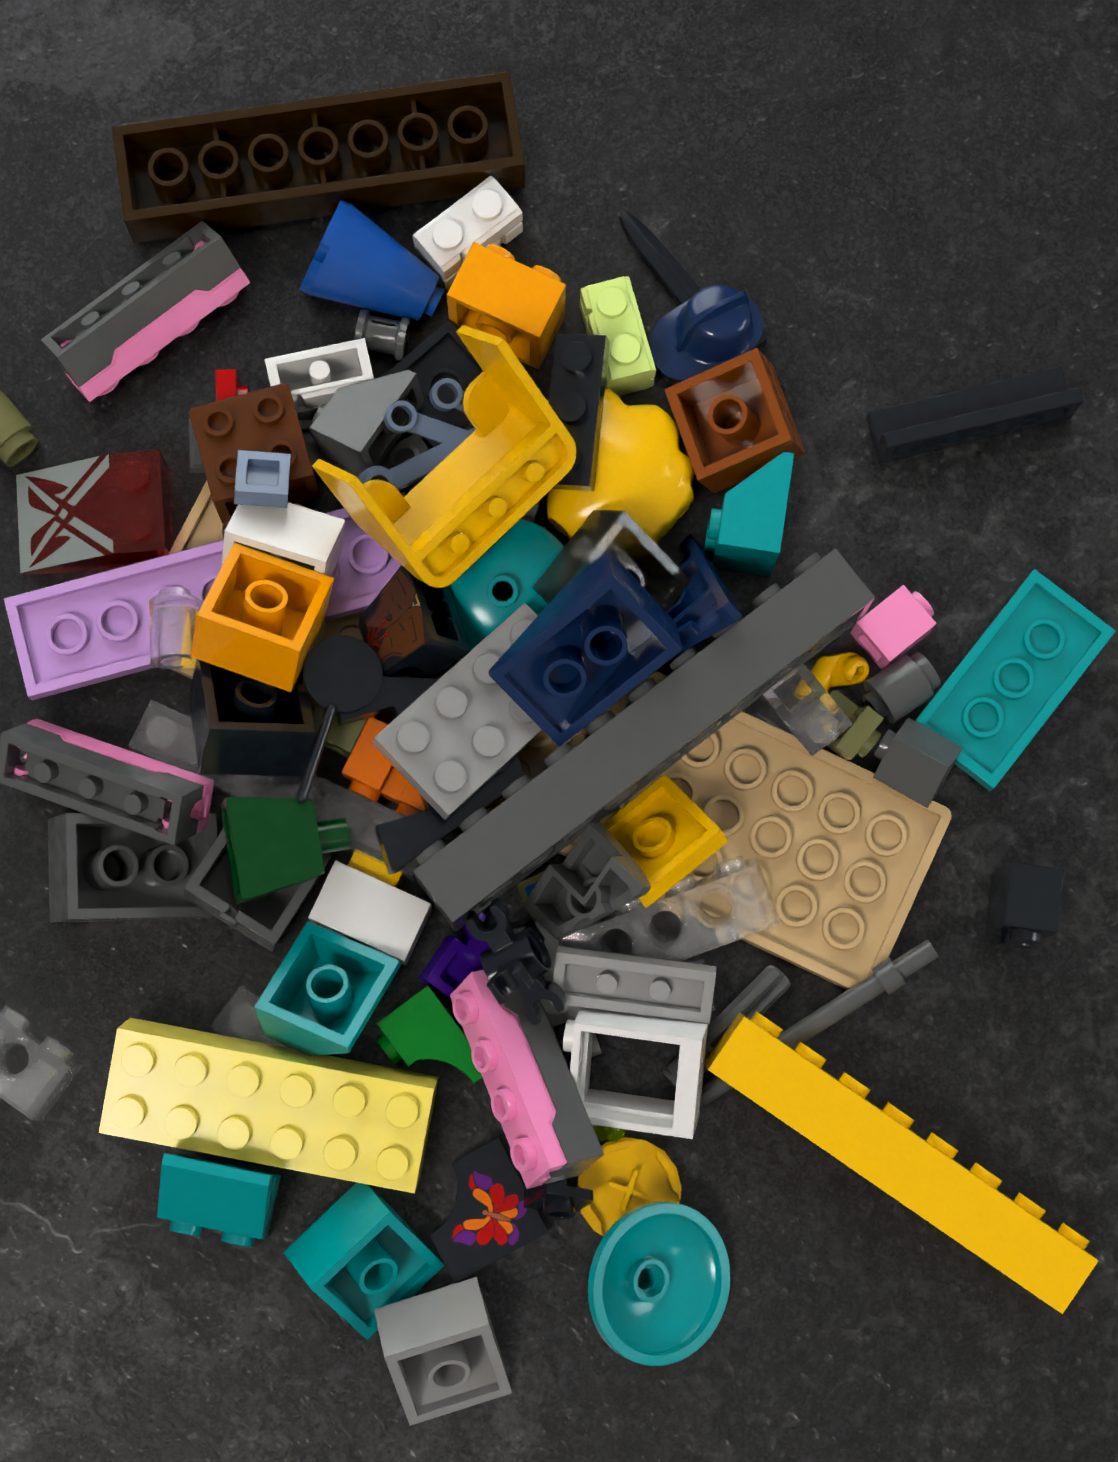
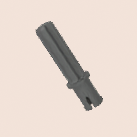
M773 965L767 966L708 1025L705 1061L739 1012L750 1020L756 1011L763 1015L790 988L791 983L780 969ZM679 1055L666 1068L664 1067L661 1070L675 1087ZM704 1066V1074H705L708 1070H707V1068Z

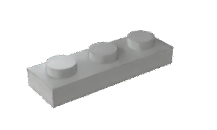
M557 946L553 982L564 991L566 996L565 1005L710 1024L716 966Z

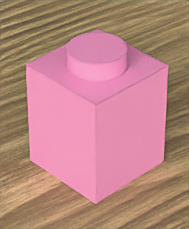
M902 585L855 624L850 634L882 670L929 635L937 623L932 618L934 611L928 601L916 591L911 594Z

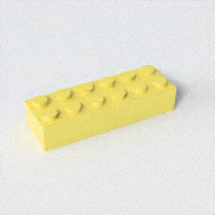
M129 1018L117 1028L99 1133L415 1194L421 1177L439 1076L329 1055L309 1056L292 1048Z

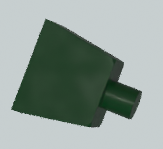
M229 797L225 798L220 804L236 904L245 903L318 878L325 873L323 853L350 849V834L346 819L341 818L317 822L313 799L307 798L305 803L300 804L296 798Z

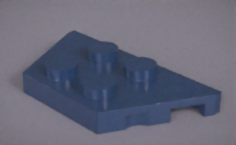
M691 533L679 545L687 555L676 569L670 574L666 568H661L646 589L677 623L682 650L679 653L735 623L742 617L709 556L703 550L704 547Z

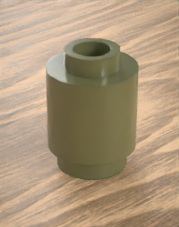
M0 391V461L2 460L6 466L11 467L26 459L37 447L38 440L33 435L34 427L9 398Z

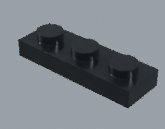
M556 333L548 403L574 439L577 453L572 469L552 489L594 491L610 341L606 335Z

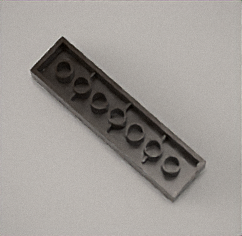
M510 71L112 127L123 217L133 243L181 237L201 221L217 232L334 215L340 200L351 203L359 211L463 197L489 176L494 177L505 191L525 188V163Z

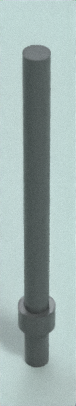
M927 939L894 961L887 958L871 968L874 972L872 975L782 1031L778 1039L795 1049L800 1042L805 1043L886 991L890 995L906 985L905 978L937 959L939 955ZM713 1075L703 1082L700 1109L733 1087L716 1075Z

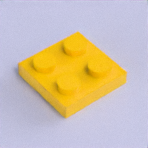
M666 774L602 824L631 855L651 885L650 890L646 895L638 898L645 908H648L728 842L722 830Z

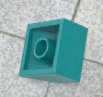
M781 453L725 493L721 509H711L703 550L705 552H712L711 562L715 569L765 577L771 576L781 549L794 453Z
M307 921L254 1007L264 1036L309 1056L349 1053L400 968V960Z
M164 1153L161 1164L157 1218L171 1220L169 1230L173 1232L200 1236L202 1227L223 1231L222 1242L252 1247L254 1238H268L281 1175L183 1154Z
M357 1182L283 1252L309 1288L367 1340L378 1331L374 1309L413 1297L445 1266L426 1243L370 1185Z

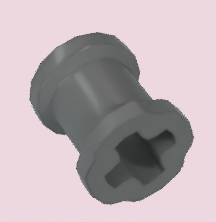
M362 308L358 316L354 340L365 338L368 351L394 355L395 360L401 361L408 351L412 319L403 317L399 321L373 316L369 309Z

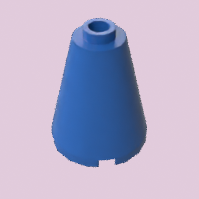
M340 200L299 288L300 291L309 296L402 318H411L415 321H419L423 313L432 316L444 292V289L436 286L439 279L437 273L351 203L349 204L343 200Z

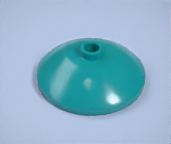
M519 519L456 581L448 585L470 651L524 603L539 615L565 585L577 576L574 563L564 546L556 537L541 526L524 519ZM499 582H506L513 589L512 597L507 601H498L492 594L493 587Z
M658 1201L636 1207L624 1214L611 1226L602 1238L593 1257L588 1278V1302L595 1327L601 1338L614 1352L630 1361L647 1366H664L679 1362L703 1346L717 1328L728 1301L730 1264L727 1250L720 1234L714 1225L700 1212L691 1207L673 1202ZM643 1270L644 1278L642 1282L638 1285V1278L641 1271Z

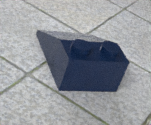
M608 550L565 585L488 672L489 676L560 747L682 650L677 623Z

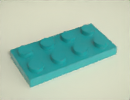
M1034 569L915 721L963 747L955 765L986 789L992 791L1116 630Z

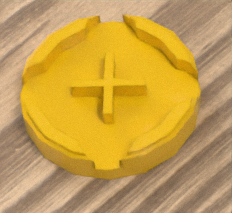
M625 1137L604 1143L601 1146L604 1155L578 1176L577 1188L593 1190V1202L580 1210L581 1214L591 1228L603 1237L618 1219L632 1209L658 1201L679 1204L682 1187L676 1166L664 1150L646 1140Z

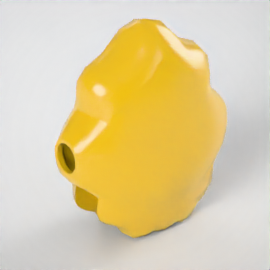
M605 389L594 491L551 489L548 492L547 517L552 526L563 536L574 542L597 541L605 550H639L647 552L651 550L660 538L685 514L694 499L692 489L694 469L690 458L680 451L678 426L671 416L657 405L628 406L612 390Z

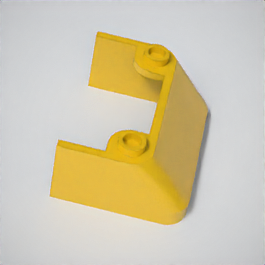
M462 325L456 333L483 370L469 384L463 398L464 412L476 430L407 495L403 497L394 485L383 480H370L362 484L357 476L321 459H318L312 465L355 523L415 578L435 588H442L452 584L568 474L575 463L577 453L574 439L505 339Z

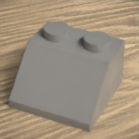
M477 1277L374 1309L384 1358L410 1426L512 1393Z

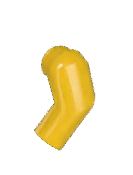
M853 652L822 656L815 662L795 697L808 707L817 709L829 688L860 684L865 681L869 674L868 662L865 658Z

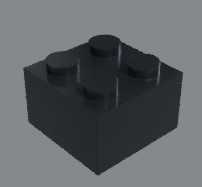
M196 659L188 699L199 774L303 777L316 735L310 697L303 681V668L292 691L288 692Z

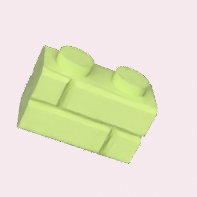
M629 276L581 288L579 307L587 335H606L610 341L605 389H610L618 396L653 387L656 368Z

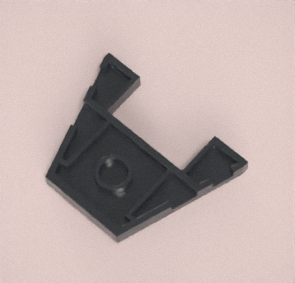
M383 676L380 690L369 705L351 713H336L339 726L392 712L395 719L440 678ZM518 754L446 820L421 796L426 811L377 825L374 831L389 875L399 872L429 846L440 839L443 840L475 811L482 807L487 809L503 797L501 793L509 785L525 775Z

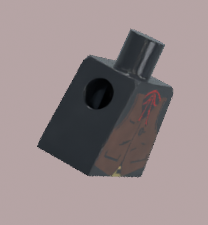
M402 565L361 615L359 620L363 641L377 654L382 665L383 676L432 678L470 652L449 587L435 588L415 578Z

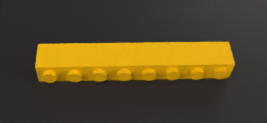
M756 1011L751 1020L740 1012L737 1014L705 1061L704 1066L707 1070L1061 1314L1065 1312L1098 1263V1260L1085 1250L1090 1242L1088 1239L1065 1223H1062L1058 1230L1041 1220L1046 1210L1020 1192L1014 1201L997 1190L1002 1182L1001 1179L976 1162L970 1170L953 1159L958 1150L933 1132H931L927 1140L914 1133L909 1128L915 1120L891 1103L887 1102L883 1110L869 1102L865 1098L870 1089L846 1072L838 1080L824 1071L822 1066L826 1059L804 1043L800 1042L794 1050L779 1040L778 1036L783 1029Z

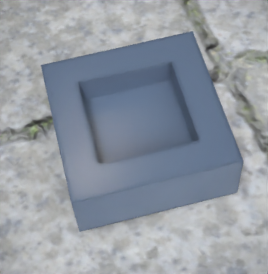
M238 450L234 504L287 508L291 454Z

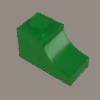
M426 986L377 1023L384 1034L376 1039V1041L394 1065L402 1059L410 1068L418 1062L437 1061L457 1068L470 1078L475 1085L483 1079L481 1073L477 1071L473 1064L472 1050L467 1037L429 986Z

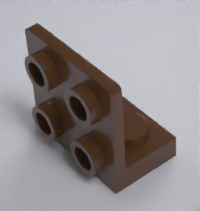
M287 383L190 409L189 414L212 501L222 524L230 521L238 504H234L238 450L291 454L288 502L295 504L321 497L292 394Z

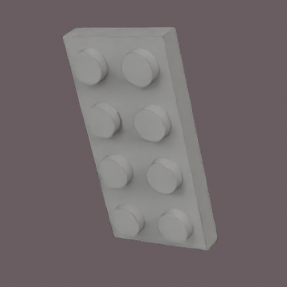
M526 603L521 605L377 734L372 741L376 749L444 820L451 816L543 731L489 676L488 672L537 618L538 615Z

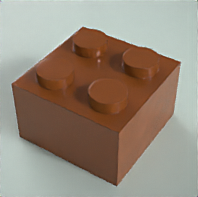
M758 348L664 389L696 478L714 494L742 482L783 452L794 453V459L806 454L773 364Z

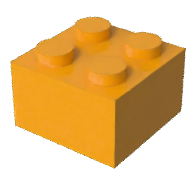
M473 242L447 293L448 316L458 329L465 325L504 338L519 361L539 370L556 337V333H558L565 319L566 284L560 282L561 278L548 268L536 265L532 269L515 261V257L500 246L489 244L486 248Z
M234 542L197 614L190 657L291 692L304 666L306 657L311 651L324 623L334 578Z

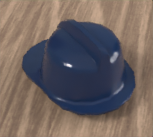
M726 285L704 287L696 292L688 301L669 311L656 322L649 338V347L654 364L665 376L678 381H684L754 349L763 334V319L758 307L748 298L744 291L738 292Z

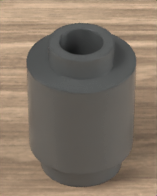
M916 652L910 657L902 655L863 683L866 693L861 698L865 706H869L889 723L894 724L934 696L933 690L941 685V681L927 658L920 652Z

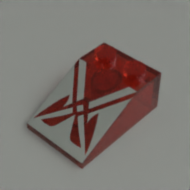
M160 450L106 454L16 475L20 573L22 575L115 569L169 555L173 546L169 467Z

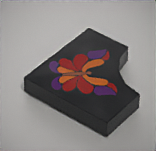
M499 1137L452 1163L458 1182L456 1204L446 1223L431 1234L430 1237L454 1283L548 1233L538 1211L524 1208V1184Z

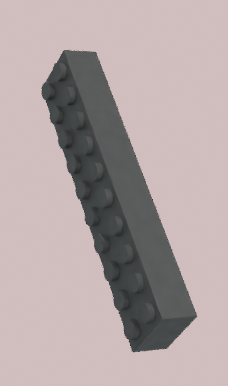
M836 548L823 558L818 552L806 558L793 570L795 576L790 579L788 585L783 589L777 583L767 588L753 600L752 604L754 607L747 613L748 615L745 618L711 635L713 639L700 652L694 646L683 652L669 665L672 670L660 683L657 684L653 678L644 682L628 696L630 702L626 705V709L616 716L611 710L602 714L586 728L588 734L584 738L585 740L575 748L569 742L560 746L544 760L547 766L537 777L531 780L525 774L501 793L504 797L503 803L491 812H488L485 807L478 809L459 825L462 830L460 832L461 835L448 845L442 839L438 840L416 858L419 862V867L413 872L418 884L455 932L466 924L470 912L474 910L477 914H480L491 905L493 899L502 897L580 837L589 823H598L863 618L875 596Z

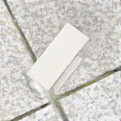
M580 1007L576 1019H568L566 1022L563 1051L571 1052L569 1070L591 1124L693 1139L700 1116L708 1023ZM593 1033L680 1045L675 1101L589 1089Z

